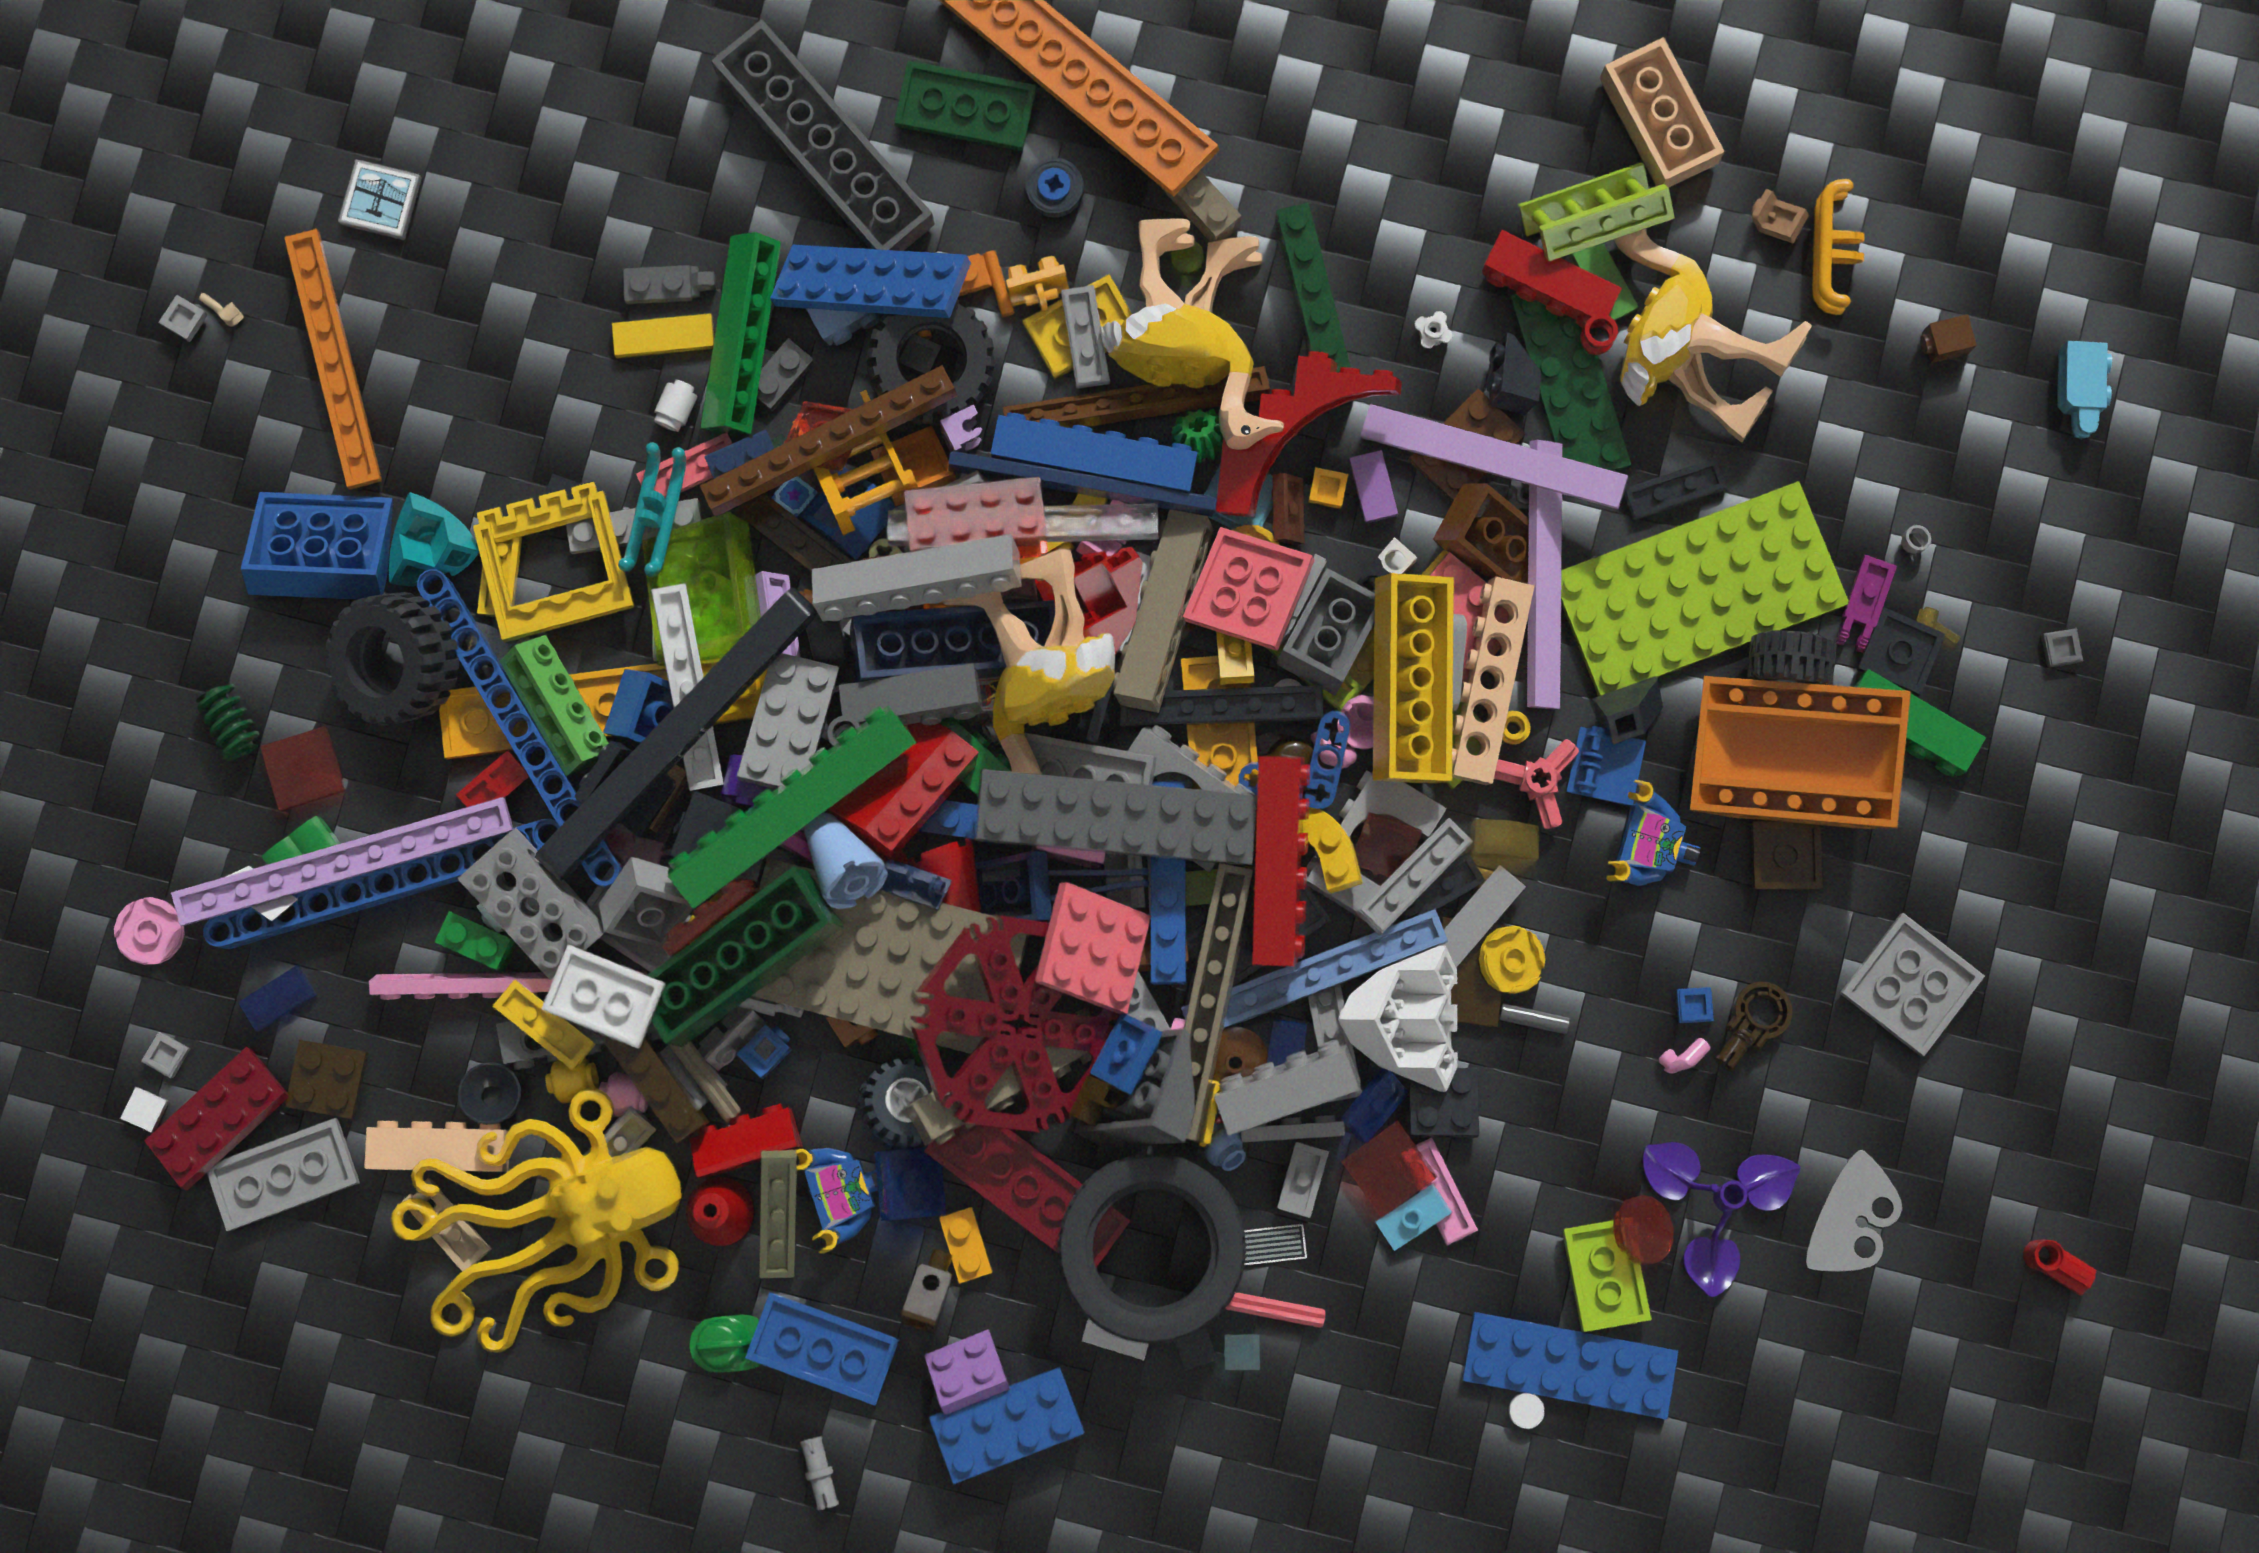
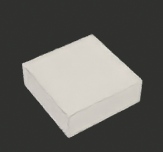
M135 1087L121 1119L149 1132H154L169 1101Z

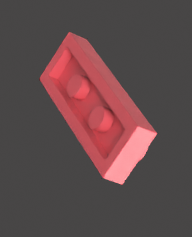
M724 433L685 451L686 470L681 492L713 478L704 456L731 445L732 442L728 433ZM673 457L660 463L654 491L661 493L665 498L673 468ZM645 470L636 473L641 485Z

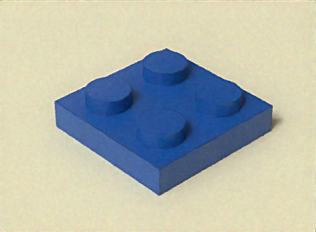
M1120 1014L1090 1073L1131 1095L1134 1087L1140 1083L1143 1077V1070L1150 1057L1157 1051L1163 1032L1132 1016Z

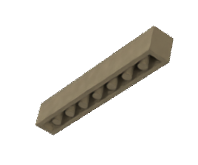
M1219 863L1184 1027V1029L1189 1031L1195 1112L1191 1121L1192 1128L1186 1139L1200 1141L1255 883V872L1253 870Z

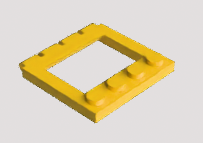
M595 482L571 487L574 499L568 500L565 489L539 496L541 507L537 509L533 498L506 505L507 517H503L500 507L477 513L479 524L473 525L503 642L634 608L626 573L618 567V562L622 557L606 496L603 491L597 492ZM593 517L609 581L512 606L496 543Z

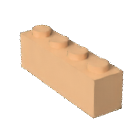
M377 1121V1127L366 1128L365 1169L413 1170L421 1160L436 1158L462 1171L508 1172L509 1160L500 1166L486 1165L478 1158L476 1152L477 1143L481 1137L493 1131L497 1134V1139L489 1143L487 1152L490 1155H498L508 1130H500L501 1123L493 1125L480 1124V1129H466V1123L446 1122L445 1129H432V1122H411V1128H398V1121Z

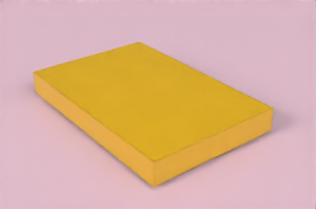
M1110 274L1088 285H1094L1101 326L1117 319L1125 321L1132 315ZM1062 299L1048 306L1047 311H1039L1022 320L1024 327L1054 380L1074 369Z

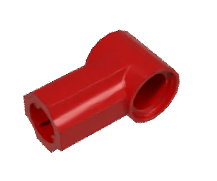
M2033 1240L2025 1246L2023 1257L2025 1263L2031 1269L2041 1271L2077 1295L2082 1296L2094 1282L2097 1270L2065 1251L2058 1242L2053 1240ZM2043 1246L2049 1252V1259L2045 1264L2039 1259V1251Z

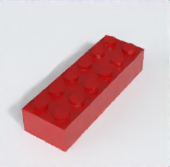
M1259 757L1252 965L1295 966L1298 958H1302L1305 955V935H1299V924H1303L1306 921V901H1300V889L1307 887V867H1301V856L1308 853V833H1302L1303 820L1309 819V799L1303 798L1304 786L1310 785L1311 768L1310 764H1304L1305 757Z

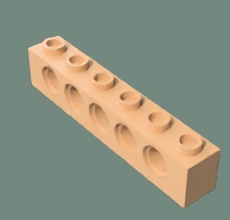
M1495 576L1488 581V584L1484 583L1482 586L1479 603L1484 605L1481 617L1477 616L1473 625L1472 635L1477 638L1474 650L1470 649L1466 658L1465 668L1470 669L1467 682H1463L1461 687L1460 702H1463L1460 715H1455L1453 720L1452 735L1456 736L1452 748V778L1483 785L1493 784L1534 585ZM1497 606L1504 607L1507 610L1509 618L1506 624L1496 620L1494 611ZM1490 639H1495L1501 644L1502 651L1498 657L1491 655L1487 649ZM1484 671L1491 673L1494 677L1495 684L1491 690L1484 688L1480 682L1481 674ZM1477 704L1483 705L1487 709L1488 717L1484 723L1477 721L1473 715L1474 707ZM1470 737L1476 738L1481 745V750L1476 756L1470 754L1466 748V742Z

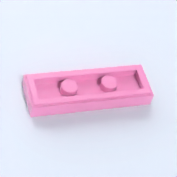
M1429 1138L1401 1152L1419 1191L1421 1192L1431 1184H1434L1452 1211L1451 1214L1436 1223L1445 1244L1449 1245L1477 1231L1478 1229L1433 1139Z

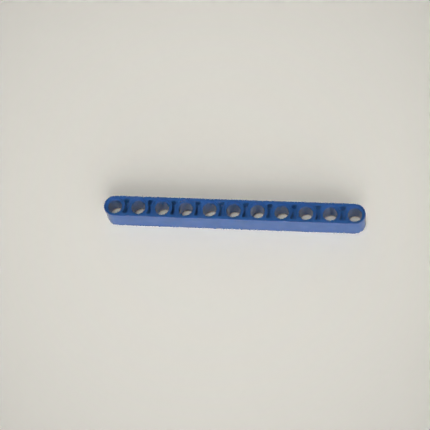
M436 569L424 571L417 580V588L420 595L428 600L430 603L429 607L435 606L443 614L441 617L443 622L446 621L445 615L450 609L459 608L460 615L455 622L449 623L453 630L450 632L452 640L456 639L458 646L455 653L559 827H561L565 823L564 814L566 810L570 807L579 808L582 803L574 798L577 793L576 788L570 778L564 774L453 583L441 571ZM435 580H442L443 587L441 591L437 594H429L430 584ZM475 636L477 639L475 648L470 651H463V641L467 637ZM487 664L493 665V675L489 679L481 680L479 677L480 669ZM502 693H510L511 701L509 705L505 708H497L496 700L498 696ZM520 721H526L528 723L526 734L521 737H515L513 734L514 726ZM536 750H544V761L537 766L531 765L530 757L532 753ZM554 778H561L563 782L561 791L556 794H549L547 791L548 783ZM606 838L581 863L590 879L604 889L611 887L623 869ZM605 864H612L615 869L613 877L610 880L601 881L599 878L600 868Z
M548 818L515 828L538 851L544 845L542 837L544 831L550 827H555L557 830L560 827L555 820ZM508 833L293 894L292 896L298 900L292 904L295 908V916L288 922L283 921L282 913L271 921L252 907L213 917L206 922L203 936L210 945L222 949H232L458 882V878L478 861V852L483 847L489 846L492 848ZM452 856H457L460 860L459 868L453 873H447L445 870L446 861ZM419 866H425L427 870L426 878L420 883H415L412 878L413 871ZM386 876H392L394 879L393 888L386 893H382L380 889L381 880ZM355 885H359L361 896L357 901L350 903L347 898L348 890ZM321 895H326L328 898L327 908L322 912H317L314 905L316 899ZM259 914L262 918V925L259 930L252 932L249 928L250 919ZM227 924L229 935L224 941L219 942L216 937L217 929Z

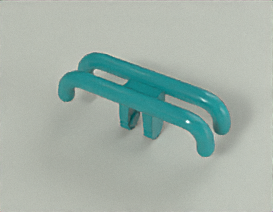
M650 442L646 446L647 463L625 556L619 560L618 567L623 572H630L635 567L645 526L656 528L658 532L651 561L644 568L647 576L656 577L661 572L666 557L685 476L686 454L680 447L672 451L673 468L665 498L661 493L654 491L660 466V449L656 443Z

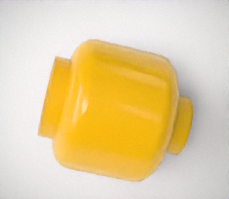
M585 1057L575 1071H573L560 1060L555 1061L551 1067V1073L546 1074V1087L549 1094L554 1093L557 1100L561 1103H570L577 1092L586 1088H598L599 1076L596 1065L593 1062L590 1063Z

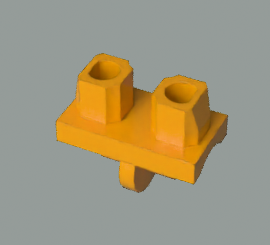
M1054 256L1042 258L1038 262L1040 271L1027 274L1026 267L1021 264L1009 267V279L1006 280L1012 306L1026 303V306L1039 303L1041 311H1047V301L1059 298L1058 294L1061 293V290L1069 289L1064 264L1059 265Z

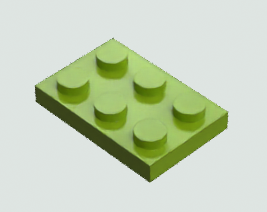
M1631 1217L1563 1229L1562 1234L1581 1331L1587 1332L1651 1320Z

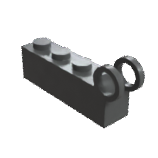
M971 663L839 685L842 716L830 723L827 735L830 743L835 746L838 743L836 738L850 727H853L855 730L866 722L864 717L878 706L884 709L889 705L906 728L908 724L920 722L922 725H934L940 723L941 719L955 717L958 720L973 718L975 713L983 712L977 670L974 664ZM842 723H847V724H845V725L839 727V728L835 731V729H836V727H837L838 725H840V724H842Z

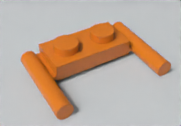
M988 251L983 255L978 253L968 256L971 264L959 296L993 286L1002 317L1013 315V306L996 251ZM930 330L917 332L918 336L927 340L932 338Z

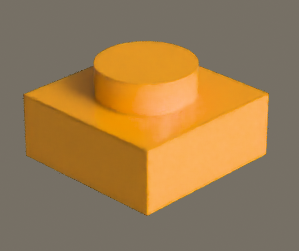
M1315 468L1309 503L1341 509L1348 474Z

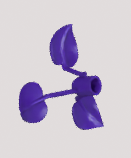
M1668 1142L1647 1145L1644 1148L1642 1160L1644 1174L1649 1185L1661 1197L1668 1200H1680L1686 1195L1688 1187L1695 1190L1711 1191L1714 1193L1713 1201L1715 1206L1723 1211V1215L1715 1227L1711 1239L1707 1237L1695 1238L1688 1244L1683 1256V1263L1688 1276L1709 1297H1715L1725 1291L1733 1282L1739 1270L1740 1254L1737 1245L1728 1239L1718 1240L1722 1228L1728 1218L1731 1217V1212L1743 1206L1747 1198L1749 1203L1759 1210L1773 1211L1780 1208L1789 1199L1796 1178L1801 1170L1798 1164L1783 1157L1755 1155L1744 1160L1738 1167L1737 1178L1739 1182L1728 1181L1718 1186L1716 1184L1707 1185L1693 1182L1700 1173V1161L1694 1150L1684 1144Z

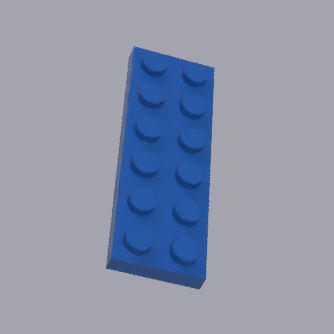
M792 245L770 299L777 307L950 318L971 262L967 255Z
M1473 1312L1462 1380L1667 1419L1678 1351Z

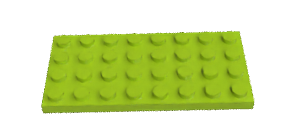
M1799 481L1561 570V605L1598 696L1654 676L1658 678L1751 643V637L1766 631H1782L1846 607L1848 604V598Z

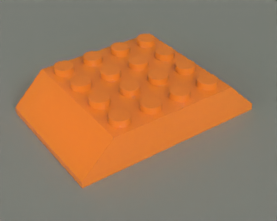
M1704 676L1690 810L1733 818L1859 829L1898 828L1911 692Z

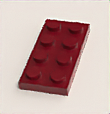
M246 1047L144 1141L180 1188L188 1191L290 1096L255 1052Z

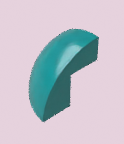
M409 492L400 512L392 539L389 557V581L391 584L417 586L419 576L429 569H436L443 574L450 573L451 576H454L465 569L479 553L477 542L466 526L449 511L422 496Z

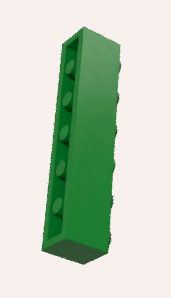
M758 232L735 235L730 238L701 421V429L719 435L728 433L729 437L748 435L752 432L772 304L770 298L774 290L781 241Z

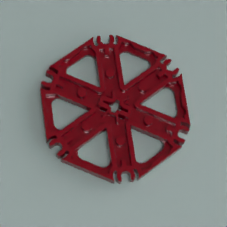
M995 915L996 920L994 917L988 916L986 917L987 931L982 933L979 924L976 923L970 924L969 928L964 927L916 990L918 993H928L929 997H914L913 1002L923 1004L925 1012L922 1016H911L910 1020L924 1024V1027H910L936 1101L941 1102L940 1105L946 1109H949L955 1101L959 1104L958 1110L953 1115L955 1118L970 1124L1040 1132L1037 1128L1038 1126L1046 1131L1049 1129L1047 1124L1049 1114L1052 1113L1055 1121L1058 1123H1063L1065 1118H1071L1069 1113L1087 1075L1099 1080L1090 1071L1108 1039V1034L1115 1025L1108 1021L1117 1020L1120 1014L1102 1007L1095 1016L1051 1011L1063 993L1035 982L1039 964L1023 984L1010 946L1012 937L1017 933L1046 937L1049 923ZM974 954L990 1002L952 997L946 994L944 989L945 982L966 955ZM1019 1014V1019L1024 1021V1023L1032 1024V1027H1019L1016 1032L1014 1027L1002 1022L1003 1020H1017ZM1030 1014H1037L1036 1017L1029 1016ZM942 1032H951L983 1037L953 1078H949L945 1074L935 1045L937 1036ZM1026 1034L1033 1035V1038L1026 1037ZM1045 1046L1087 1051L1091 1055V1066L1071 1092L1063 1093L1059 1089ZM1012 1064L1027 1109L1020 1115L990 1112L985 1107V1098L1009 1065Z

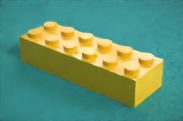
M1390 573L1375 578L1373 781L1434 784L1452 781L1454 577Z

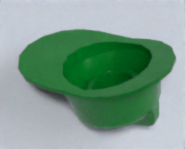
M750 1315L713 1317L702 1321L695 1327L690 1338L689 1347L692 1358L701 1368L717 1373L744 1371L758 1367L760 1363L745 1357L759 1319Z

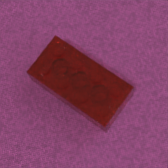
M1040 477L904 491L910 552L1011 534L1018 548L1020 559L1040 557L1048 554Z

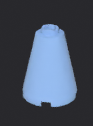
M821 813L806 825L804 833L821 892L830 907L837 909L853 907L857 905L856 899L863 895L869 899L883 886L887 878L884 862L833 814Z

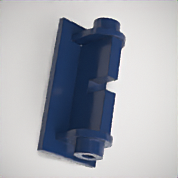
M892 859L882 860L887 871V878L879 890L938 911L952 880Z

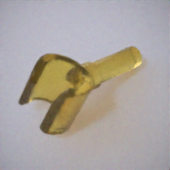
M1930 607L1919 610L1917 622L1945 633V637L1955 644L1960 640V636L1937 622L1938 610Z

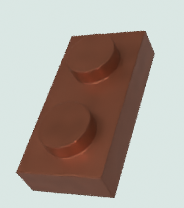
M1286 473L1273 475L1272 488L1274 512L1272 528L1274 541L1290 545L1305 544L1303 478Z

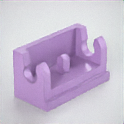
M974 405L940 420V432L950 452L966 453L980 444L981 438L977 437L980 435L982 428H975L972 431V428L977 425L976 415L978 414Z

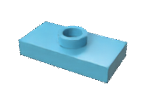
M1431 1184L1377 1220L1376 1224L1395 1251L1451 1214L1452 1211L1435 1185Z

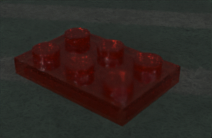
M740 878L739 880H732L719 891L722 895L721 898L717 901H706L692 913L695 919L690 923L689 921L684 924L681 922L665 934L668 940L661 946L669 956H674L760 891V886L754 879L742 880Z

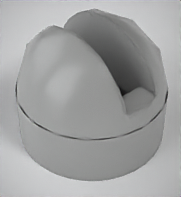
M1920 525L1911 526L1903 533L1901 538L1903 549L1911 554L1923 552L1931 543L1929 531Z

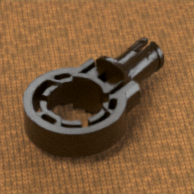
M1756 982L1745 987L1735 997L1731 1009L1732 1019L1727 1024L1726 1029L1731 1031L1740 1019L1742 1021L1732 1033L1731 1038L1720 1054L1715 1058V1061L1721 1066L1730 1056V1059L1723 1067L1724 1069L1733 1072L1736 1065L1749 1047L1756 1041L1760 1033V1038L1752 1047L1756 1051H1760L1766 1041L1778 1037L1788 1028L1792 1019V1004L1787 994L1780 987L1769 982ZM1763 990L1754 995L1752 994L1746 1000L1743 999L1746 993L1750 991ZM1754 997H1762L1770 1001L1774 1005L1776 1013L1783 1011L1781 1025L1778 1026L1777 1024L1780 1022L1782 1015L1775 1017L1773 1024L1769 1026L1755 1022L1748 1012L1749 1002Z

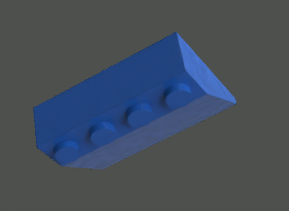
M259 492L241 565V572L248 595L362 599L383 595L388 574L393 499L387 497Z

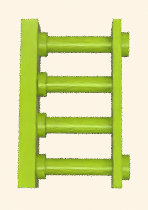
M1642 162L1518 204L1525 235L1529 236L1540 232L1544 254L1549 261L1675 219L1669 188L1662 184L1649 189L1645 166Z

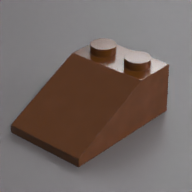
M1487 483L1463 484L1432 540L1447 552L1452 553L1461 562L1491 579L1496 576L1528 584L1529 518Z

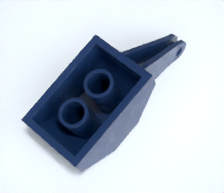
M1030 851L976 863L981 913L994 917L995 915L1046 923H1050L1052 906L1056 899V895L1051 896L1049 880L1126 878L1148 874L1147 868L1126 870H1048L1047 853L1043 851ZM1149 880L1126 881L1085 890L1103 895L1126 889L1148 887Z

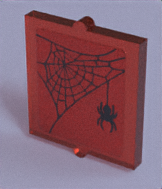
M1369 812L1354 848L1359 867L1372 871L1373 875L1382 874L1390 877L1414 853L1422 830L1399 822L1398 818L1389 819Z

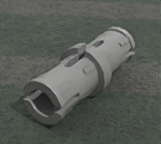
M822 1436L800 1442L808 1472L805 1474L807 1480H811L817 1510L838 1505L830 1475L833 1473L832 1466L828 1467L822 1444Z

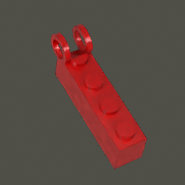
M1504 230L1500 232L1481 274L1486 276V280L1495 286L1504 287L1505 285L1516 290V294L1526 301L1533 302L1536 300L1545 304L1546 309L1555 315L1564 316L1565 314L1575 319L1577 325L1583 328L1580 335L1582 347L1593 355L1606 353L1618 335L1617 323L1609 314L1622 287L1562 258L1549 261L1545 257L1543 249ZM1601 328L1605 330L1608 340H1595L1590 334V329Z

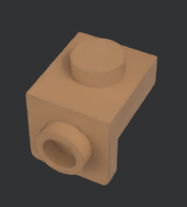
M1767 189L1762 198L1755 202L1752 209V219L1759 232L1794 243L1809 216L1806 209L1777 200L1774 192Z

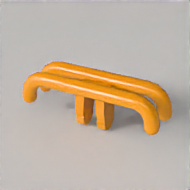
M1839 179L1829 183L1816 200L1813 297L1821 310L1833 315L1843 314L1845 308L1850 305L1851 300L1847 295L1837 294L1832 289V263L1860 264L1864 262V253L1832 249V244H1860L1864 242L1865 234L1863 232L1832 230L1833 201L1847 198L1848 192L1853 189V182L1849 179Z

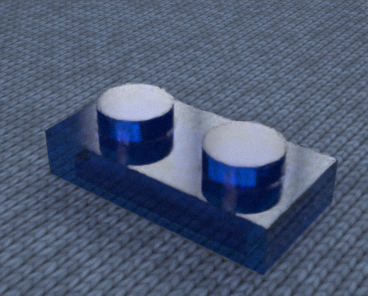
M296 965L238 1003L255 1031L260 1032L317 994L301 968Z
M1382 1068L1340 1118L1359 1141L1367 1143L1409 1092L1392 1071Z

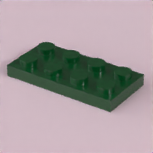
M907 60L894 124L895 127L1024 151L1036 94V85Z

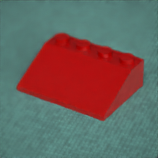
M921 722L908 724L907 730L913 736L916 743L824 811L825 813L833 814L866 846L885 861L895 858L976 766L979 752L952 730L939 723L934 725H922Z

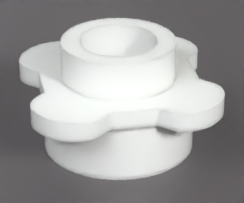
M1438 311L1431 317H1419L1416 320L1415 328L1420 331L1421 345L1429 349L1442 342L1448 343L1452 339L1453 334L1447 328L1445 322L1447 317L1443 312ZM1432 327L1437 329L1435 333L1431 332Z

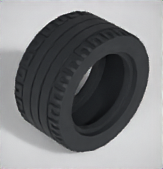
M1140 1154L1122 1158L1108 1164L1088 1178L1071 1199L1061 1222L1058 1238V1260L1064 1284L1072 1300L1080 1311L1099 1328L1118 1338L1136 1343H1169L1186 1338L1202 1330L1212 1323L1228 1306L1238 1289L1243 1275L1246 1260V1238L1243 1222L1233 1199L1219 1181L1206 1170L1192 1162L1175 1156ZM1143 1190L1166 1191L1188 1202L1202 1218L1210 1242L1208 1265L1198 1285L1181 1300L1161 1307H1142L1119 1298L1103 1282L1097 1267H1095L1093 1258V1238L1102 1215L1119 1199Z

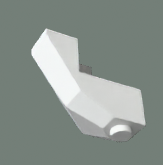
M1435 947L1379 970L1350 994L1338 1019L1350 1043L1377 1065L1441 1092L1447 1091L1458 1067V1052H1454L1451 1047V1032H1457V1005H1451V989L1454 984H1457V969L1447 947Z

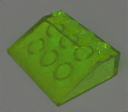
M727 511L716 517L713 516L671 531L661 572L656 577L646 575L657 665L665 666L651 589L686 583L700 661L722 658L761 618L749 525L746 521ZM656 536L642 540L645 566L651 561Z

